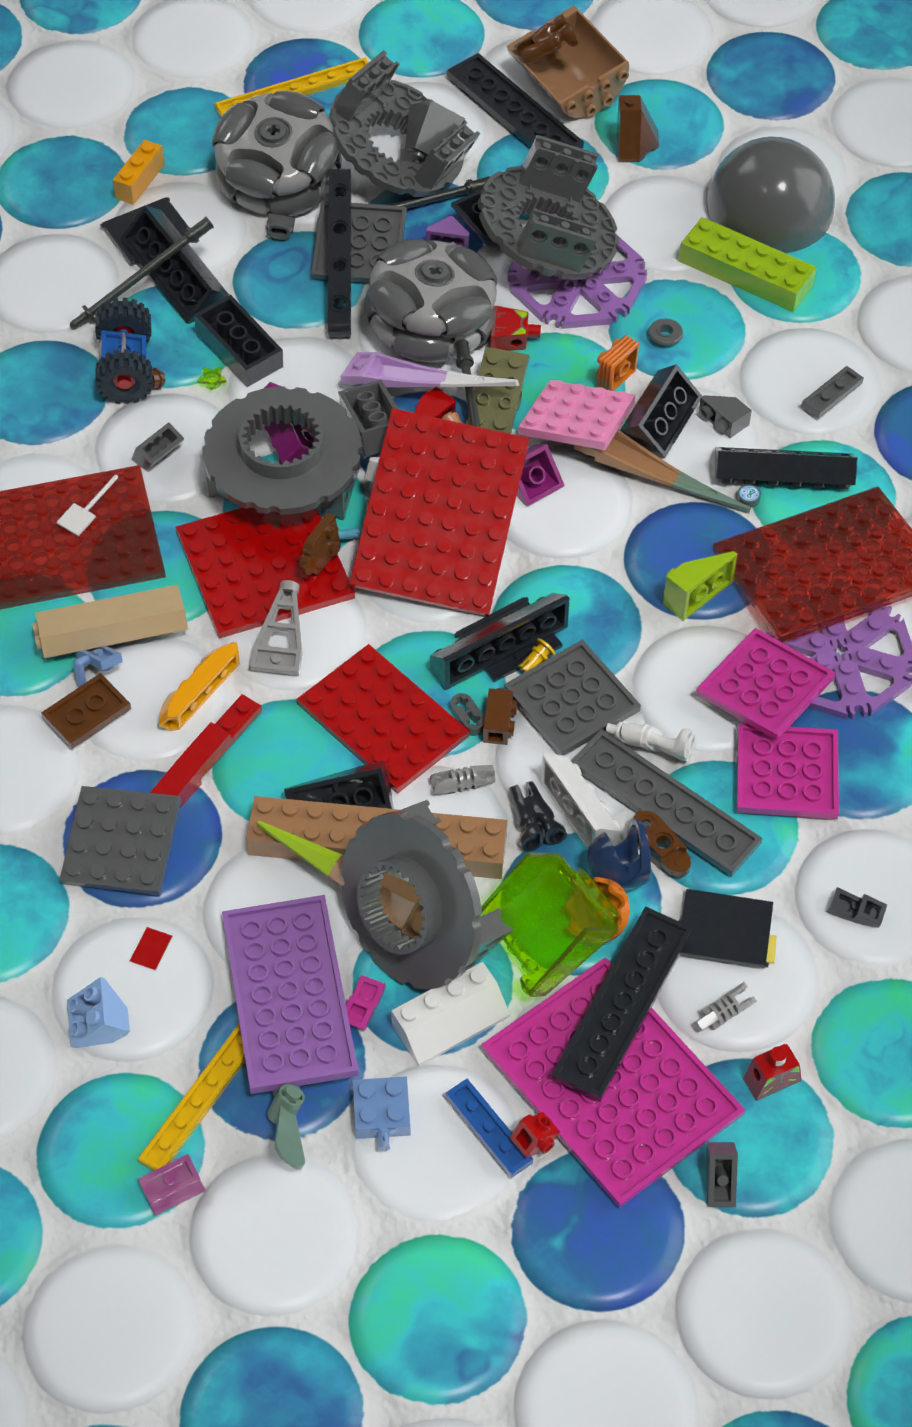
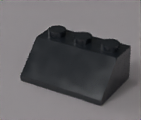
M482 189L451 203V207L486 246L501 251L499 244L490 239L479 218L481 210L478 208V201Z

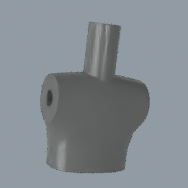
M269 213L267 221L269 236L279 240L288 239L290 233L294 230L295 218Z

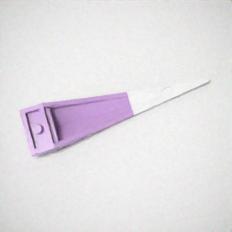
M357 352L340 376L342 384L360 385L382 380L386 388L519 386L517 379L451 372L411 363L378 352Z

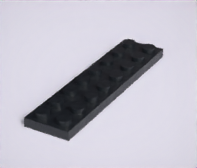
M477 53L447 70V77L530 148L537 135L581 149L584 148L583 140L481 54Z
M645 906L553 1071V1080L601 1102L691 936L693 927Z

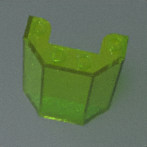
M527 853L481 906L482 914L480 916L499 908L502 912L499 916L506 927H512L513 931L503 941L506 943L508 951L516 956L522 964L523 971L527 973L522 975L520 983L522 990L530 997L548 995L618 932V925L615 923V918L618 916L616 908L587 872L581 868L575 871L566 862L565 858L558 853Z

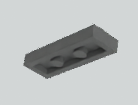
M845 366L802 401V408L819 419L863 384L864 377L850 367Z

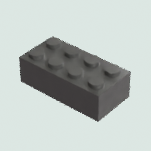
M382 380L338 391L340 405L347 410V416L353 418L358 426L361 435L362 451L365 456L381 454L392 408L398 409Z

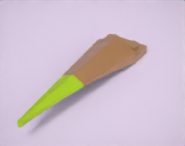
M257 821L258 827L302 857L341 888L344 886L345 882L342 876L344 855L262 821ZM384 873V880L379 881L382 888L378 892L383 896L380 899V903L385 906L383 913L389 915L388 922L394 923V930H401L402 936L408 935L409 939L420 936L419 930L424 928L421 921L425 920V917L420 912L424 907L418 903L421 897L414 893L415 886H410L407 881Z

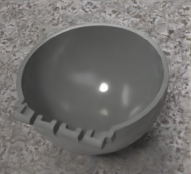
M761 137L738 146L719 164L708 189L707 213L710 221L781 252H795L816 243L828 231L834 215V186L825 164L811 149L800 142L784 137Z

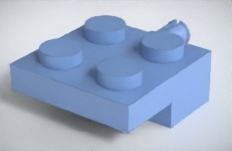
M407 1076L353 1080L356 1139L378 1138V1150L383 1151V1141H385V1151L390 1150L389 1137L411 1136Z

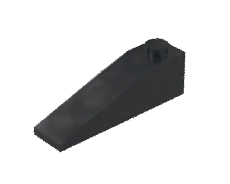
M385 761L358 766L284 789L286 799L394 809Z

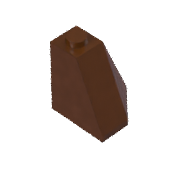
M619 95L616 129L619 162H640L648 152L659 148L658 129L640 95Z

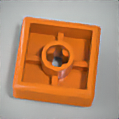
M625 335L622 339L617 338L607 352L603 351L597 358L599 368L595 374L597 388L601 387L605 390L614 391L636 371L639 341L636 342L635 339L632 340V337Z

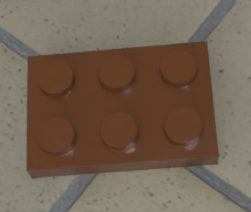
M99 673L41 712V715L45 722L73 749L129 711L131 704Z

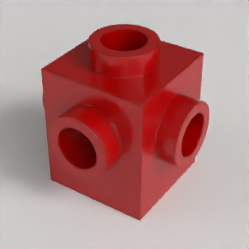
M544 1112L533 1116L531 1114L525 1116L519 1122L510 1139L525 1157L529 1158L538 1153L546 1154L555 1146L554 1140L560 1131L553 1124L552 1120Z

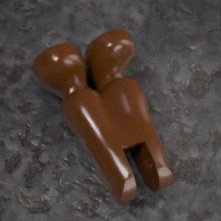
M559 14L554 18L553 22L544 24L531 36L518 42L514 49L520 55L523 63H528L558 50L562 41H565L571 47L578 45V41L563 14Z

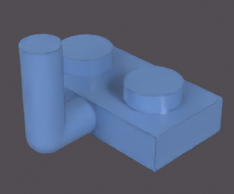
M108 646L75 652L78 659L74 660L73 666L77 687L86 683L84 666L90 664L102 671L111 670L115 665L123 662L121 653Z

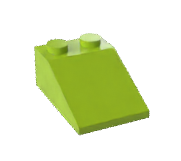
M734 551L685 562L676 569L672 568L665 577L663 605L682 621H685L733 583L737 553Z

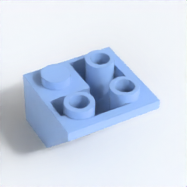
M99 977L67 999L71 1047L80 1048L114 1043L130 1032L128 1008L105 978Z

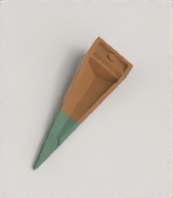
M619 429L606 450L579 445L574 447L577 451L595 457L594 461L750 513L751 508L683 473L642 447Z

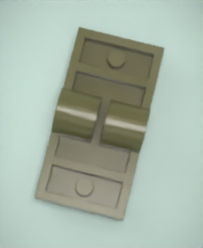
M485 347L478 376L517 379L519 386L475 387L474 392L481 428L508 434L512 433L516 413L521 404L522 388L530 359L528 354ZM468 415L466 424L471 425L470 416Z

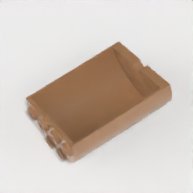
M572 6L560 14H563L567 23L570 24L577 38L578 45L571 47L565 41H562L558 50L528 63H523L514 46L537 31L534 29L507 45V50L566 115L573 118L592 117L595 113L613 103L614 98L619 94L629 77V62L575 6ZM552 18V19H550L549 21L545 22V24H546V23L553 22L554 18Z

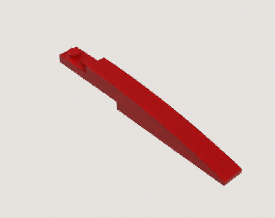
M241 694L215 724L210 722L150 793L180 796L181 808L202 785V777L262 712V705Z

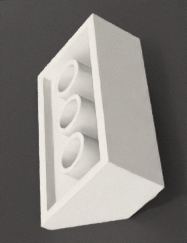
M551 753L544 754L542 758L541 783L585 847L588 849L594 839L603 832L607 833L613 846L618 845L621 827L615 819L612 820L609 816L605 803L597 799L592 785L589 782H585L579 766L576 763L573 764L568 756Z
M483 962L466 970L462 976L452 980L450 983L442 987L432 988L391 1010L392 1027L418 1066L425 1064L510 1017L497 981Z

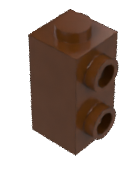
M489 688L483 728V743L508 745L509 736L514 735L515 721H511V715L516 716L518 701L513 700L512 690Z

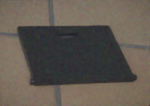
M169 197L146 205L162 210L179 233L185 236V229L189 226L170 203ZM143 206L100 224V227L105 229L130 265L137 263L138 260L120 238Z
M523 597L493 612L489 616L456 631L454 634L455 638H465L479 628H485L495 623L499 618H505L517 609L530 605L528 597ZM555 634L543 639L554 651L563 647V644ZM538 643L516 652L514 655L484 671L494 683L520 670L519 664L529 656L534 646L537 647Z
M686 889L681 922L693 927V930L680 955L768 968L769 963L766 960L774 902Z

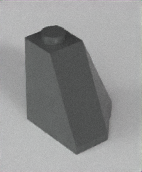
M432 100L411 104L408 114L405 150L411 152V156L416 159L422 160L426 158L431 149L438 147L443 138L447 139L454 128L457 130L465 118Z

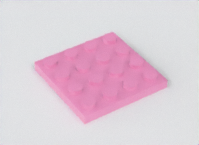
M550 380L518 426V435L606 450L633 407L635 395L624 391L617 392L605 390L601 387L593 388L582 384Z

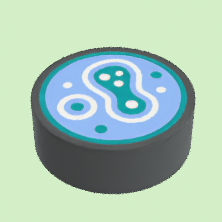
M746 484L739 488L737 494L739 502L749 507H754L760 502L761 491L758 487Z

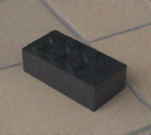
M231 294L194 314L195 332L246 387L253 385L283 367V349Z

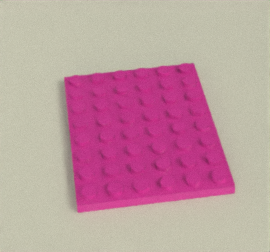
M605 957L482 1044L481 1049L537 1114L544 1112L552 1120L553 1124L560 1131L557 1137L620 1208L745 1114V1109L653 1008L649 1011L601 1102L552 1079L553 1071L612 967L611 962Z

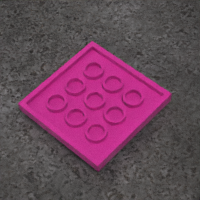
M754 628L696 688L698 696L777 741L834 680L835 672Z
M739 723L737 742V813L838 819V730L789 727L776 741L748 724Z

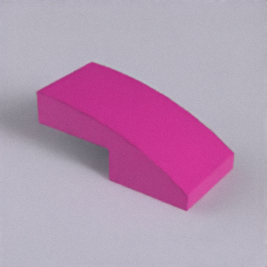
M363 975L360 976L352 997H349L346 1004L350 1026L363 1031L366 1030L387 987L385 983Z

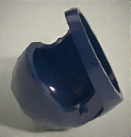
M634 818L630 821L627 838L619 845L613 846L606 832L597 836L589 845L586 863L588 873L592 879L600 877L613 880L625 892L637 889L648 883L651 872L650 846L646 828L641 820ZM637 831H638L639 842H640V854H639V855H638V845H637Z

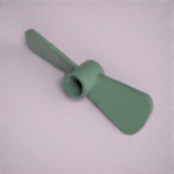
M285 1084L279 1090L272 1091L274 1100L268 1108L267 1115L277 1125L274 1147L278 1156L294 1169L301 1170L305 1165V1157L296 1114L304 1103L305 1096L300 1086Z

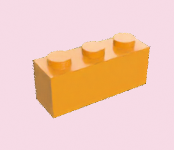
M143 140L113 178L116 199L132 205L136 203L165 165L163 146Z

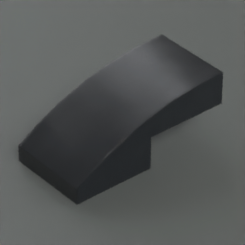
M837 887L833 891L826 912L854 923L879 928L887 904L866 894H863L860 898Z

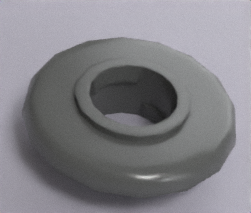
M658 319L650 325L648 331L649 337L659 345H674L683 337L682 326L672 319ZM662 332H668L670 334L664 335L662 334Z

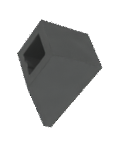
M703 395L700 398L699 413L701 416L716 426L718 431L724 433L727 437L732 438L750 425L752 410L738 398Z

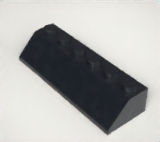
M144 205L120 239L142 267H144L183 236L162 210ZM189 244L149 273L153 281L189 324L195 321L194 314L229 295Z
M715 447V477L720 478L722 483H734V479H741L744 484H757V480L766 481V485H780L781 481L789 482V486L802 487L803 483H812V487L826 488V484H836L835 488L849 489V485H856L858 457L852 453Z
M557 593L540 597L534 603L517 609L507 617H501L495 623L485 628H479L473 634L456 640L444 649L436 650L430 655V670L446 690L505 660L516 652L536 644L538 638L543 640L567 628L570 598L567 595Z

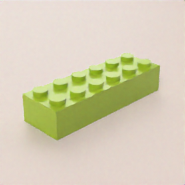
M703 217L699 219L680 246L679 262L791 312L796 310L814 285L816 266Z

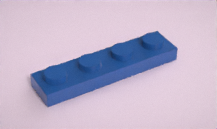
M468 1078L445 1093L446 1099L511 1179L533 1164L532 1156L526 1158L510 1139L513 1133Z

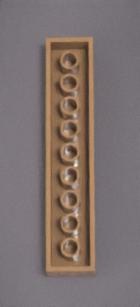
M254 796L246 839L248 855L304 860L259 828L257 821H262L344 855L350 839L356 838V830L361 825L368 823L371 818L388 812H396L398 809ZM432 813L435 818L439 817L441 819V822L435 824V826L449 837L450 844L461 852L464 857V865L472 872L473 877L502 879L507 838V820Z

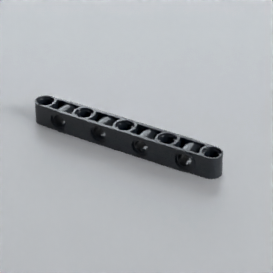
M329 169V337H351V169Z

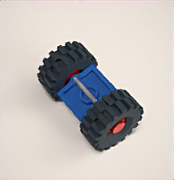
M114 298L112 303L108 300L105 302V306L100 305L98 307L99 311L96 310L95 333L100 343L99 362L96 363L95 369L96 390L100 392L102 398L106 396V400L109 402L115 400L116 404H120V401H125V404H129V401L137 403L139 398L144 400L146 394L149 395L153 388L152 365L146 356V342L150 341L152 334L151 314H149L148 308H144L142 302L137 304L135 299H132L130 302L128 298H123V301Z

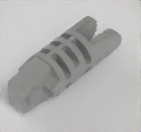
M493 765L470 766V768L463 767V769L458 768L456 770L452 769L431 774L429 779L434 786V792L442 794L456 792L458 789L461 791L464 788H478L495 782V770Z
M742 982L717 1001L701 1010L704 1016L693 1023L697 1032L703 1031L709 1026L716 1030L729 1019L757 1002L753 996L745 999L739 1005L734 997L748 988L745 982Z

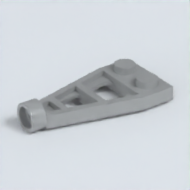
M290 580L281 582L279 592L254 643L250 663L251 670L299 676L303 653L297 600L300 587L298 583ZM279 609L292 611L290 624L275 622ZM274 631L289 633L290 646L288 648L268 645Z

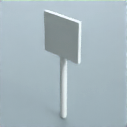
M114 475L84 509L74 503L56 523L79 537L96 518L89 510L118 479V475Z

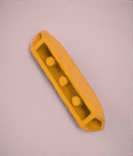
M237 642L222 645L201 659L203 663L198 664L193 674L187 680L181 682L178 690L171 692L165 699L159 714V726L169 731L180 730L240 665Z

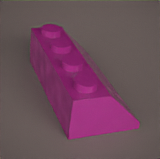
M269 382L264 388L280 387V385ZM280 420L279 424L272 421L270 426L264 425V429L271 438V444L276 449L281 464L285 460L293 463L294 458L301 460L302 454L308 455V449H313L312 444L315 442L313 433L309 434L308 427L303 429L301 423L294 425L293 421H290L288 424H285L283 420Z

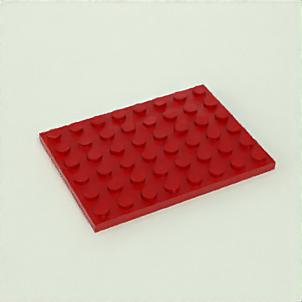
M392 408L349 586L480 616H489L530 438Z

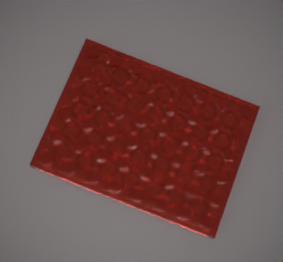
M140 465L0 491V610L166 577ZM114 475H118V479L89 510L96 518L79 537L56 523L74 503L84 509Z
M879 486L713 543V551L716 555L732 551L737 553L733 579L775 639L782 643L912 597V528Z

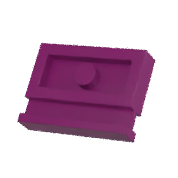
M189 1154L138 1179L155 1217L206 1191Z

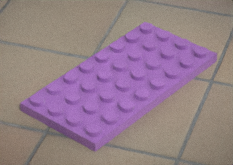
M325 895L222 911L251 1094L279 1090L285 1084L302 1086L359 1076Z

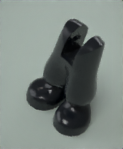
M533 781L526 782L528 797L525 798L518 784L509 787L520 829L524 830L520 838V845L524 851L529 852L538 849L543 843V837L549 845L559 844L566 838L567 832L565 827L554 820L555 816L552 809L545 802Z

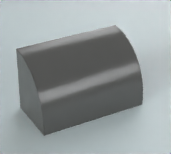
M168 422L135 448L131 460L138 466L149 469L182 443L184 437Z

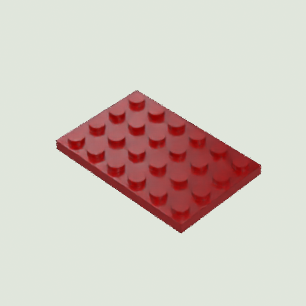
M367 644L297 698V705L364 765L385 761L391 789L397 794L466 740L470 734L466 727L370 644Z

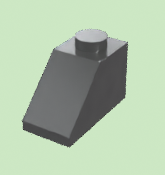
M707 1142L706 1180L708 1207H736L738 1153L734 1142Z

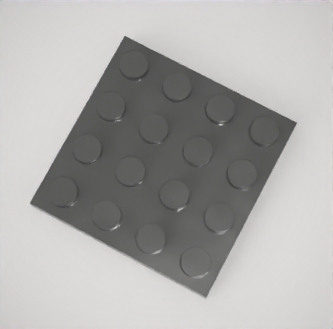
M321 201L311 271L312 279L328 280L329 201ZM351 203V282L369 283L376 258L390 246L403 241L407 207Z
M583 639L504 684V689L513 691V700L518 701V708L554 750L563 756L590 741L601 729L606 731L608 723L617 725L641 710V704Z
M81 786L60 882L67 885L161 895L181 805L180 796Z

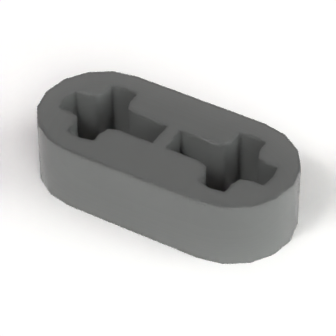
M464 693L453 696L451 699V713L455 719L470 731V736H477L483 733L485 718L472 698ZM457 704L466 705V711L461 706L457 707ZM470 718L474 723H478V725L470 724Z

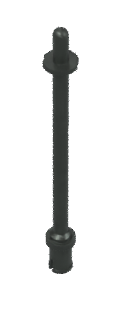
M490 176L473 181L468 179L462 186L443 190L431 196L417 197L390 204V206H404L409 209L462 194L470 195L483 189L484 183L487 182Z
M205 216L204 219L193 227L186 228L185 236L90 308L83 305L84 312L70 322V327L77 329L89 319L95 322L94 315L96 310L99 311L98 307L100 305L105 306L106 301L112 302L114 298H118L189 243H198L200 241L199 238L214 228L211 221Z
M466 339L457 340L454 343L457 354L456 366L462 370L463 374L471 375L470 368L473 366L474 360L470 356L469 341ZM465 387L471 425L480 427L474 387Z

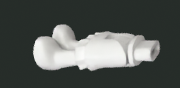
M619 722L618 725L608 723L606 727V733L615 736L618 741L627 745L641 747L648 752L651 750L654 752L661 750L688 762L693 752L695 735H692L691 729H682L677 738L663 737L662 731L658 730V728L649 725Z

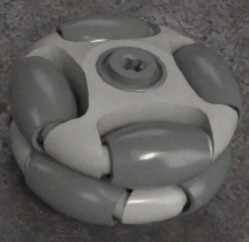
M276 91L274 94L267 93L243 101V103H237L229 108L218 121L212 138V146L216 157V178L225 196L234 204H239L245 209L264 215L272 213L292 217L318 205L321 202L320 197H324L329 191V169H341L342 155L338 150L336 138L333 136L334 128L325 113L324 107L314 99L298 92Z
M409 239L398 242L387 248L376 258L375 265L370 274L369 289L364 300L366 323L389 347L395 346L394 352L405 358L427 363L447 361L448 355L452 356V358L457 357L454 345L457 340L466 339L469 341V350L472 351L478 346H482L491 336L495 320L494 305L497 294V277L488 262L480 254L469 248L458 247L441 241H425L423 239Z

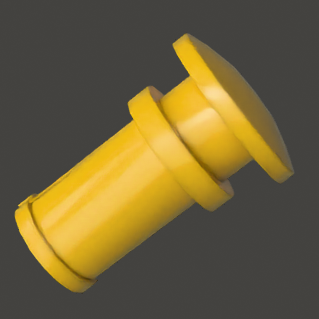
M540 638L536 640L538 646H534L529 656L518 666L524 673L546 661L548 655L554 656L556 654L547 642Z

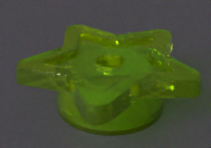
M204 367L202 369L203 375L197 380V383L204 384L210 390L218 388L221 383H226V378L221 375V367L213 370Z

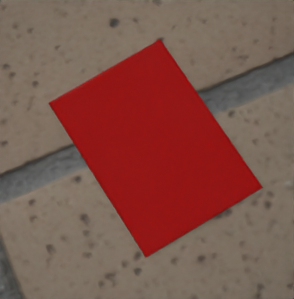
M146 927L130 962L156 970L173 936Z

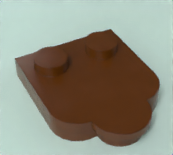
M327 513L306 539L303 546V555L299 562V569L303 570L304 574H319L331 558L340 551L341 543L336 516Z

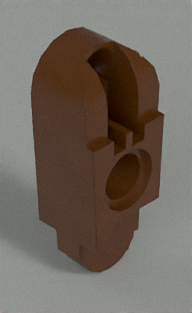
M651 811L636 813L633 819L641 820L646 826L651 862L659 870L663 868L670 876H686L691 867V856L686 852L687 847L656 813ZM637 831V845L640 849L639 835Z

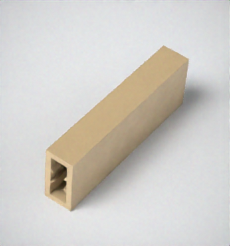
M178 585L36 612L37 622L32 623L37 650H43L44 658L188 629L185 608Z

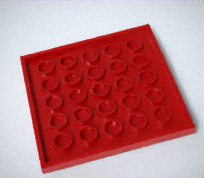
M238 508L176 526V533L219 639L263 626L279 592L280 584L284 580L294 581L300 585L297 596L299 615L355 599V592L353 587L349 586V578L338 554L331 558L319 574L312 573L311 575H306L303 573V570L299 569L304 543L322 520L317 508L288 515H280L277 512L263 514L258 513L254 508ZM279 609L275 622L291 618L292 611Z

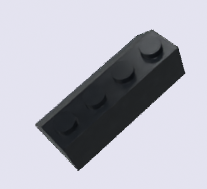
M677 364L660 369L654 375L620 431L661 459L666 458L699 404L702 395Z

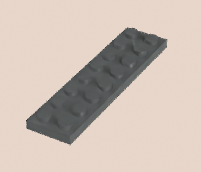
M602 729L571 760L573 764L576 763L579 766L582 775L637 813L640 811L656 813L685 846L731 877L762 843V837Z

